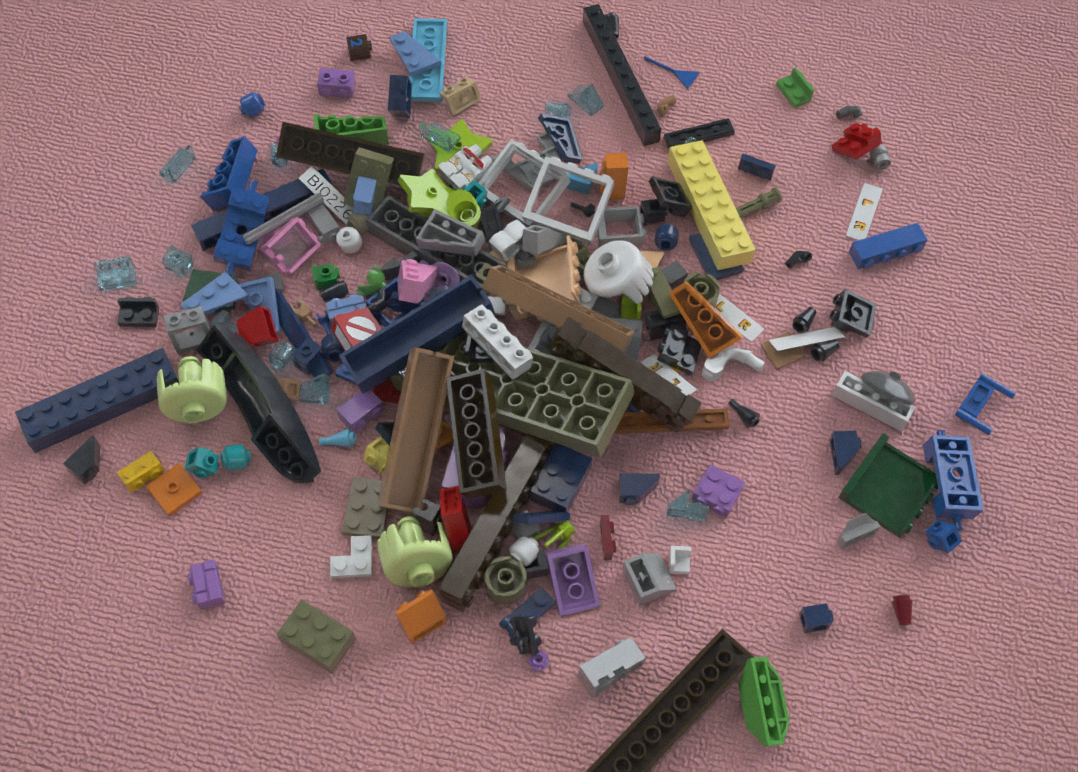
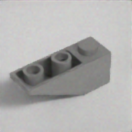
M532 225L523 229V251L530 252L531 255H541L542 252L549 251L567 242L566 235L549 228Z

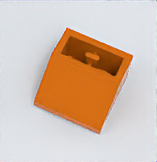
M432 589L428 592L423 591L419 593L415 600L410 603L405 602L401 604L398 610L395 611L398 625L411 645L447 623L446 615Z

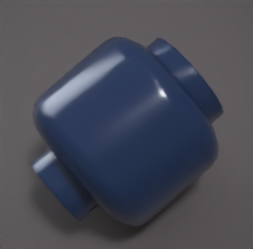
M670 224L660 225L655 233V245L664 251L674 249L678 244L679 231Z
M328 334L321 340V351L324 358L332 362L341 360L339 355L345 351L336 336Z

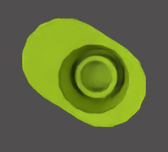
M456 190L448 196L446 207L450 216L475 228L480 219L481 210L473 195L466 190Z

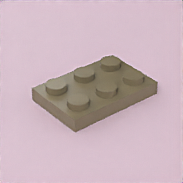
M353 477L342 528L343 535H371L374 539L381 537V534L384 532L388 512L387 507L377 505L382 480Z

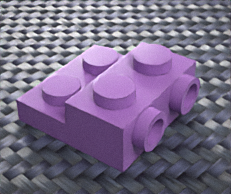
M709 465L693 493L692 500L700 506L712 509L714 513L720 516L728 517L745 482Z

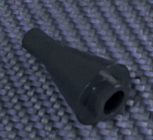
M735 399L729 401L728 404L736 411L746 428H753L759 423V413L740 405Z

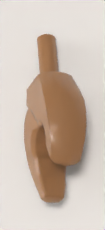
M296 299L300 307L295 309L292 305L290 306L299 320L303 322L308 321L315 327L317 323L311 318L312 312L309 305L303 300Z

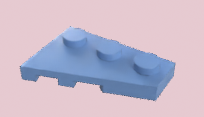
M405 31L390 37L392 46L410 76L441 65L439 58Z

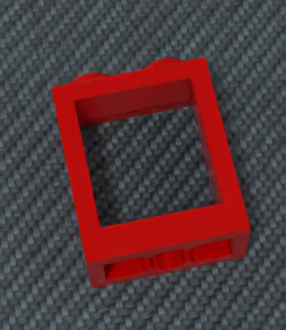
M459 486L440 489L441 516L452 552H457L462 549L470 535L471 526L463 495L460 494Z

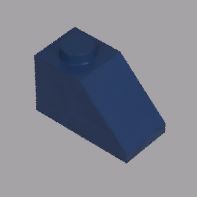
M856 430L833 431L829 439L835 475H839L856 456L858 450L861 449V439L857 436Z
M620 473L619 503H624L625 505L640 503L658 486L660 474Z

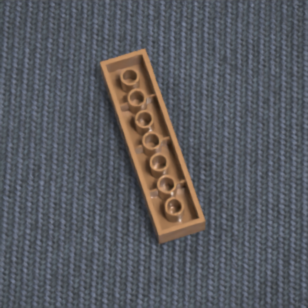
M502 265L490 267L482 285V289L486 290L487 295L495 298L498 296L503 299L505 304L510 306L516 305L520 307L519 310L523 313H532L537 316L539 321L544 323L548 321L554 324L553 327L556 329L568 317H571L580 323L583 329L586 331L591 330L623 352L627 351L636 332Z

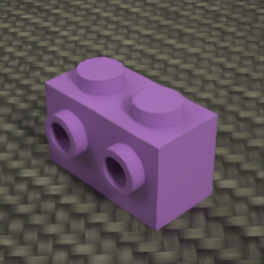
M320 68L317 82L319 95L353 98L356 85L354 71Z

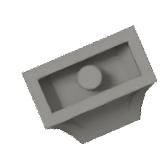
M867 513L848 520L845 529L841 532L837 541L840 549L875 535L880 525L877 521L872 520Z

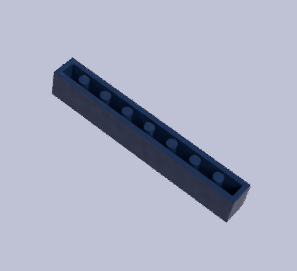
M323 168L318 170V172L333 186L325 170ZM299 178L263 193L262 195L269 197V204L263 224L315 194ZM228 209L191 225L203 251L217 245ZM240 226L236 229V232L242 235L247 232V229Z

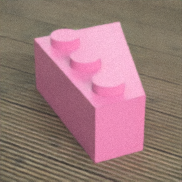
M412 259L402 260L397 280L399 300L419 303L424 298L425 293L428 294L430 289L434 288L438 267L420 264Z

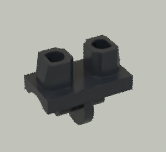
M513 617L511 623L514 636L509 640L510 645L517 646L519 654L537 655L539 653L538 647L542 644L541 637L538 634H534L533 628L537 625L536 617Z

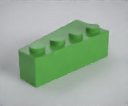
M314 114L315 129L384 145L389 144L385 117L362 116L361 118H355L346 115V118H336V115L320 117V114Z

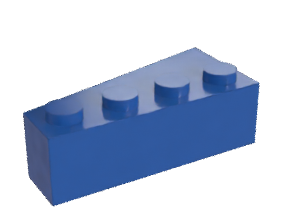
M245 136L231 140L222 156L224 161L216 167L214 179L208 181L207 186L209 188L206 192H202L200 196L213 211L228 206L233 187L243 190L247 187L258 150Z

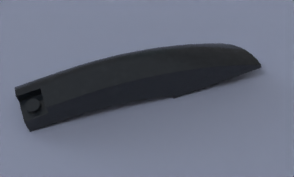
M225 322L214 324L196 351L203 359H209L211 363L215 362L222 368L225 377V387L235 400L252 435L251 441L277 472L292 481L305 482L318 476L321 473V468L310 438L293 404L275 376L242 335H235Z

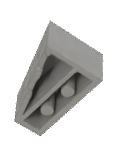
M434 209L416 237L418 247L421 249L475 257L485 243L482 231Z

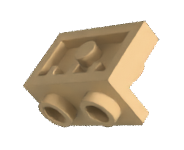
M462 78L458 83L448 86L440 92V96L445 99L451 115H455L481 100L476 82L469 78Z

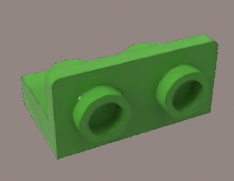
M796 67L792 69L791 75L776 82V86L793 108L811 102L814 93L813 86L807 82L803 73Z

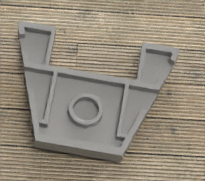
M547 132L537 136V141L544 149V151L538 153L542 159H545V157L551 158V156L559 158L556 147ZM499 154L492 157L493 162L496 160ZM510 159L503 171L532 191L540 168L526 159L516 164ZM546 173L541 188L557 181V179Z

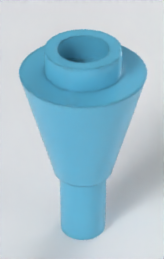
M350 428L331 437L319 438L320 446L332 444L353 447V443H356V434Z

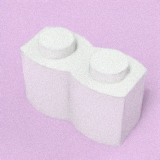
M519 220L509 223L503 231L494 234L489 242L492 249L504 261L511 259L519 250L523 249V229L526 227Z

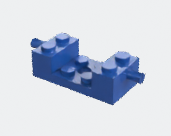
M252 179L250 180L248 189L243 190L233 187L231 191L228 211L213 255L214 261L227 264L225 272L229 273V275H233L234 267L251 270L259 239L251 244H247L243 239V235H239L236 229L243 226L247 229L248 233L264 222L269 197L255 192L258 184L256 180L255 182Z
M938 430L936 432L937 435H932L923 444L926 463H934L939 494L932 499L935 518L952 519L957 530L962 531L961 519H974L984 510L970 437L946 436L945 430ZM952 470H956L960 474V478L954 476Z

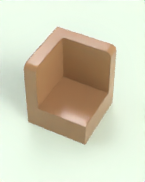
M275 377L289 399H299L300 380Z

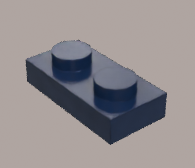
M742 154L738 169L771 181L776 165Z

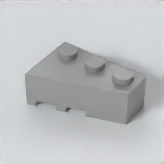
M631 637L627 640L622 639L611 649L603 651L598 656L580 665L578 678L590 696L594 698L642 666L646 658Z

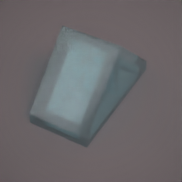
M593 84L579 85L568 94L572 101L591 116L604 106Z

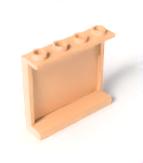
M567 236V245L544 251L541 255H535L536 265L518 270L516 255L507 260L508 269L580 303L579 295H581V288L578 284L580 274L577 270L579 261L576 256L578 247L576 242H572L570 236ZM509 305V310L515 320L534 316L532 313H523L519 310L520 307L516 305Z

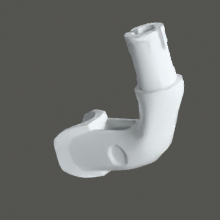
M727 347L705 361L702 376L710 382L715 381L722 374L726 363L732 359L749 365L757 372L761 371L765 362L754 356L749 350Z

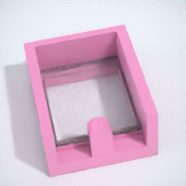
M295 217L290 219L260 249L285 276L292 274L321 244L318 242L317 236L306 228L304 221Z

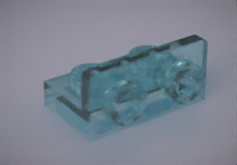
M130 256L94 262V268L97 272V284L100 291L137 284L135 265Z

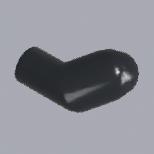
M795 251L785 262V265L792 269L796 263H807L812 259V253L809 251Z

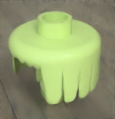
M184 357L178 364L179 385L174 383L173 386L169 385L166 388L162 369L158 371V406L167 418L183 423H198L214 418L225 408L227 401L225 377L222 368L217 363H211L209 359H203L201 368V362L196 357Z
M414 517L402 518L398 522L397 528L395 524H391L387 528V534L386 531L381 534L377 541L378 552L384 575L390 583L406 588L423 587L438 580L447 573L452 565L453 556L442 523L437 522L441 541L431 540L430 542L425 540L420 523Z

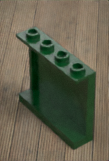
M882 433L838 498L860 513H867L880 526L901 538L904 532L908 534L914 526L911 522L913 518L918 519L923 513L922 505L924 503L928 505L933 498L932 490L934 488L938 490L935 472L887 443L889 436Z

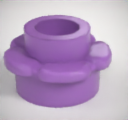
M539 651L535 656L531 654V657L528 658L529 666L535 671L547 668L549 664L547 660L548 655L543 651Z

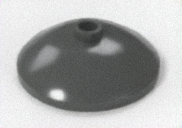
M869 371L861 376V380L865 384L893 400L908 405H913L916 401L909 385L900 379V374L894 371L890 373Z

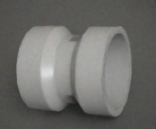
M881 145L870 151V156L874 160L873 165L876 170H883L891 165V159L887 156L888 150L886 146Z

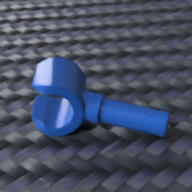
M324 310V317H320L317 313L318 322L323 325L326 334H332L328 326L329 316L327 311Z

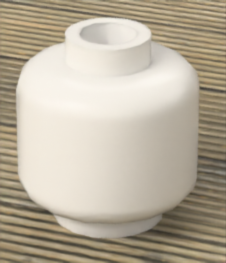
M344 227L337 233V244L343 252L351 254L361 248L362 238L353 227Z
M520 537L509 548V557L519 561L524 567H528L537 558V553L539 552L537 541L532 537Z

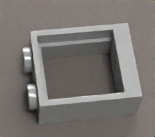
M639 206L605 208L597 229L598 246L601 247L612 241H627L636 247L642 246L643 239H646L645 228H642L644 218L643 213L639 211ZM634 220L636 234L607 236L605 222Z
M202 306L164 316L167 333L177 354L196 350L211 329ZM202 326L201 328H197V329H193V330H189V331H185V332H182V333L175 334V332H179V331H183V330H186V329H190V328Z

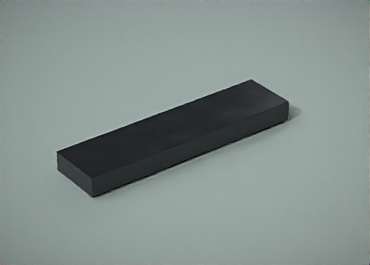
M727 118L664 134V139L668 149H670V147L702 140L703 142L732 136L735 130L730 119Z

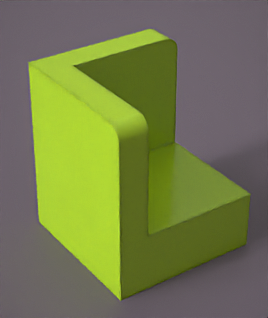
M623 294L621 318L640 320L641 302L636 304Z

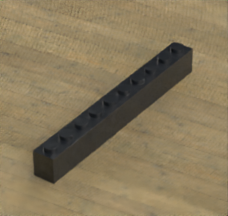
M600 5L584 7L583 24L643 146L660 142L661 127Z

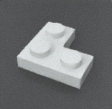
M371 535L351 536V556L330 557L331 579L372 577Z

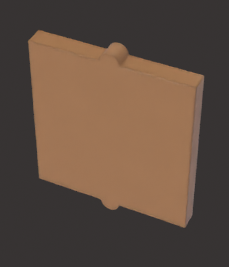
M788 331L773 339L791 336V333ZM770 341L761 344L767 359H770L776 370L805 357L800 347L777 351Z

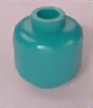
M242 444L225 446L224 450L220 452L222 467H226L228 471L245 469L247 462L251 461L250 451L246 450Z

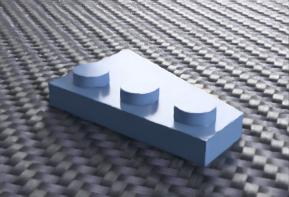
M224 272L181 303L180 306L183 310L202 306L205 315L215 312L218 308L223 306L229 307L234 302L242 299L245 301L250 298Z
M267 277L238 284L249 295L250 299L244 302L250 311L258 306L269 308L276 333H280L273 278Z

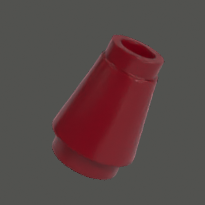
M910 595L893 596L892 605L899 626L912 625L913 600L910 599Z

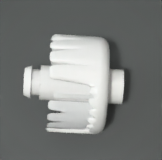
M612 241L602 245L590 256L584 269L585 284L598 297L622 296L624 294L634 303L638 304L643 299L641 293L646 296L649 292L647 285L651 287L653 284L651 279L654 277L652 266L639 249L627 241Z

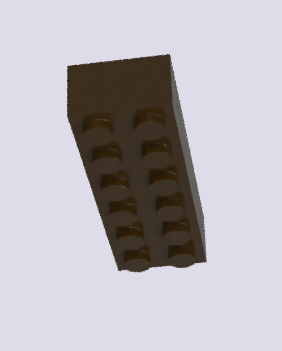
M480 369L446 378L460 494L468 499L507 491L492 375L485 369Z

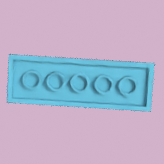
M414 18L413 38L439 58L441 65L414 76L409 75V79L413 83L412 101L442 102L443 97L440 96V92L443 91L447 19Z

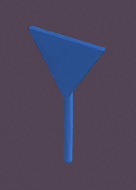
M644 56L645 60L673 72L687 89L690 88L700 73L697 71L675 70Z

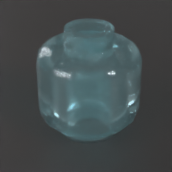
M288 342L277 343L268 357L271 366L278 371L290 369L294 362L291 355L296 351L294 346Z

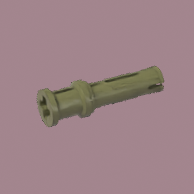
M774 187L770 192L759 194L757 199L736 208L739 217L741 218L760 208L767 209L769 205L775 202H781V193Z

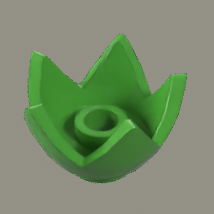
M373 264L375 270H369V275H366L369 285L358 286L356 291L360 294L373 296L378 290L387 285L384 281L385 276L376 264Z

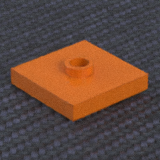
M177 463L146 485L147 489L169 517L203 493L180 463Z

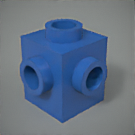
M937 520L924 531L928 544L933 549L946 553L951 552L962 542L956 526L941 520Z

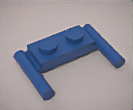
M982 373L955 413V416L985 434L990 435L993 429L977 420V416L994 390L1013 399L1016 392Z

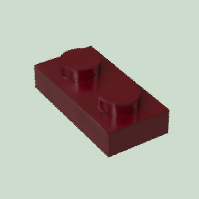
M601 515L600 529L603 559L612 560L613 553H616V542L611 539V534H614L613 521L610 522L609 515Z

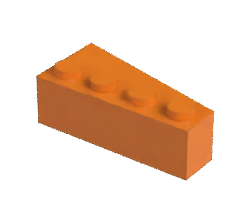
M687 281L669 292L672 300L709 358L742 339L743 335Z

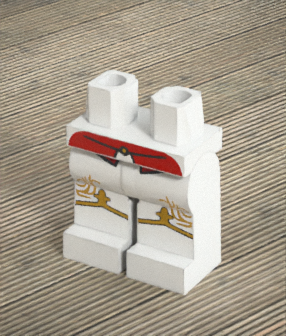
M475 144L470 148L464 146L461 151L457 152L446 163L442 162L439 164L438 169L440 175L455 190H462L473 180L478 183L493 164V161L488 155L480 160L478 157L482 154V150Z

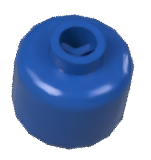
M250 92L240 98L241 105L238 107L243 115L247 114L253 118L264 111L266 104L259 93Z

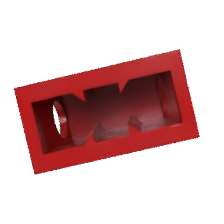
M258 306L236 321L238 331L234 332V334L242 335L252 348L279 342L269 308Z

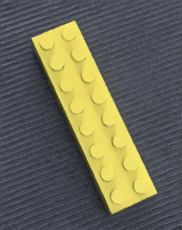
M703 140L670 147L667 162L676 182L680 183L692 205L690 212L717 270L751 263L755 247Z

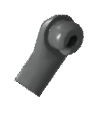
M846 106L836 111V116L838 119H841L853 113V116L857 118L862 116L863 112L860 106Z

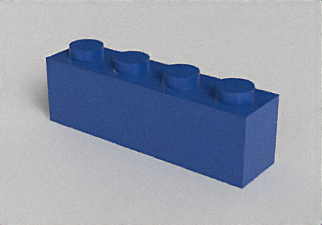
M914 223L852 242L849 254L857 269L870 268L877 263H886L891 259L902 258L913 252L919 253L924 249L928 239L919 223Z

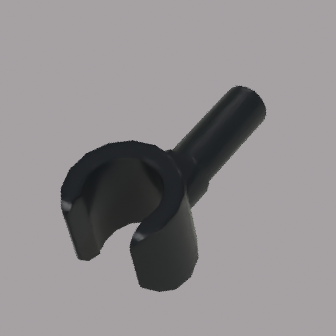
M571 203V207L583 211L586 217H591L596 213L594 211L595 206L591 203L586 207Z

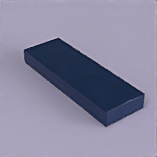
M558 510L513 515V522L522 524L570 520L569 512Z

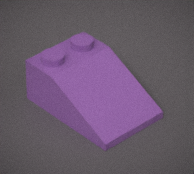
M582 543L545 552L549 568L548 573L560 616L600 607L588 547Z

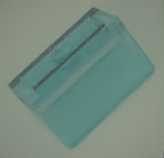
M423 121L419 125L422 138L447 152L461 139L459 134L437 122L429 125Z
M188 145L185 149L180 147L159 171L160 175L176 183L196 159L192 146Z

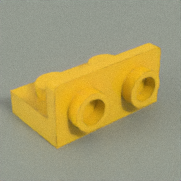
M150 451L119 470L117 474L131 493L142 488L148 481L159 477L165 470L153 452Z

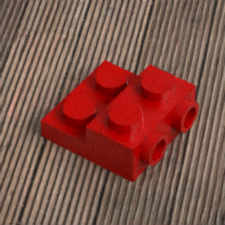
M854 123L843 131L844 137L831 146L832 151L857 160L882 144L881 131L877 127L872 129L865 123Z

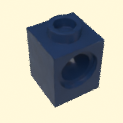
M827 603L802 607L799 613L804 633L828 630L834 621L833 613L828 609Z

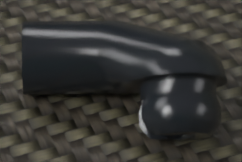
M383 289L378 290V299L368 305V309L372 314L379 313L386 308L387 291Z

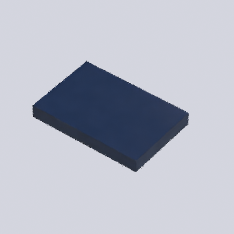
M701 233L689 236V242L705 274H710L716 280L743 273L744 268L742 265L717 270Z

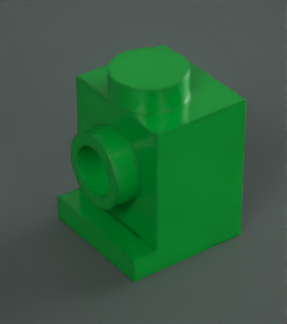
M334 263L317 267L315 265L311 266L317 291L323 290L335 283L337 279H341L339 269L334 268Z

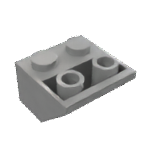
M660 553L640 554L624 561L622 570L639 606L677 591Z

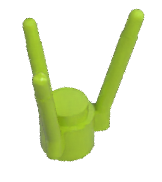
M563 521L560 524L556 523L553 527L532 538L538 540L553 532L554 536L544 546L548 547L558 539L559 541L563 540L558 548L561 549L572 540L571 535L575 530L571 523Z

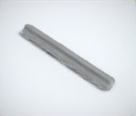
M317 193L243 235L244 241L247 244H251L288 223L290 219L304 214L323 203V196Z

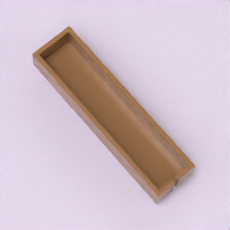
M417 347L410 349L378 506L412 512L414 507L423 510L421 500L425 499L448 389L446 378L450 377L454 356L438 352L433 353V351Z

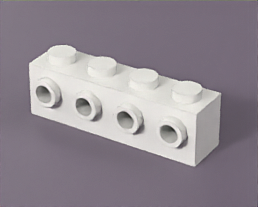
M480 305L464 315L462 327L512 380L531 368L533 360L531 352L525 349L519 343V340L508 332L505 325L499 322L490 310Z
M844 371L832 395L901 432L915 409L913 405L898 402L877 392L860 378Z

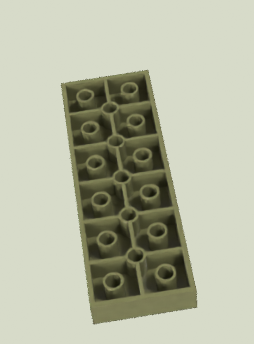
M466 332L433 351V353L438 352L454 356L450 377L480 369H485L492 375L498 424L599 458L604 453L635 393L630 379L526 347L524 348L528 349L533 356L531 368L512 380L494 360L488 363L469 362L467 355H464L463 351L464 344L467 343ZM406 368L390 377L396 390H402ZM447 389L444 406L450 407Z

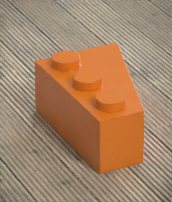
M627 153L605 154L603 161H601L600 176L605 174L614 180V187L609 200L625 199L628 176ZM599 184L600 194L604 192L606 187Z

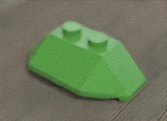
M767 657L749 658L738 683L746 728L765 747L782 745L785 742V735L790 721L781 678L769 663Z

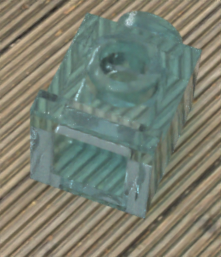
M172 245L162 258L167 270L184 277L188 271L192 270L194 265L190 254L180 251Z

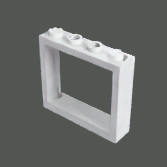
M511 139L478 184H481L488 191L489 187L515 153L540 169L544 159L535 150H528L522 142L519 143ZM552 167L548 168L547 173L559 180V182L536 211V214L544 217L570 183L568 173ZM490 191L487 192L486 200L490 205L495 204V201L500 199ZM510 204L502 211V213L513 220H519L521 223H524L526 228L533 225L531 220L528 222L523 221V213Z
M553 156L551 158L545 157L522 215L523 221L528 222L531 220L533 225L549 228L563 235L570 236L572 239L591 245L612 193L614 180L605 174L597 175L588 168L580 169L574 163L568 162L566 164L561 162L559 158ZM549 167L606 186L588 232L531 212Z

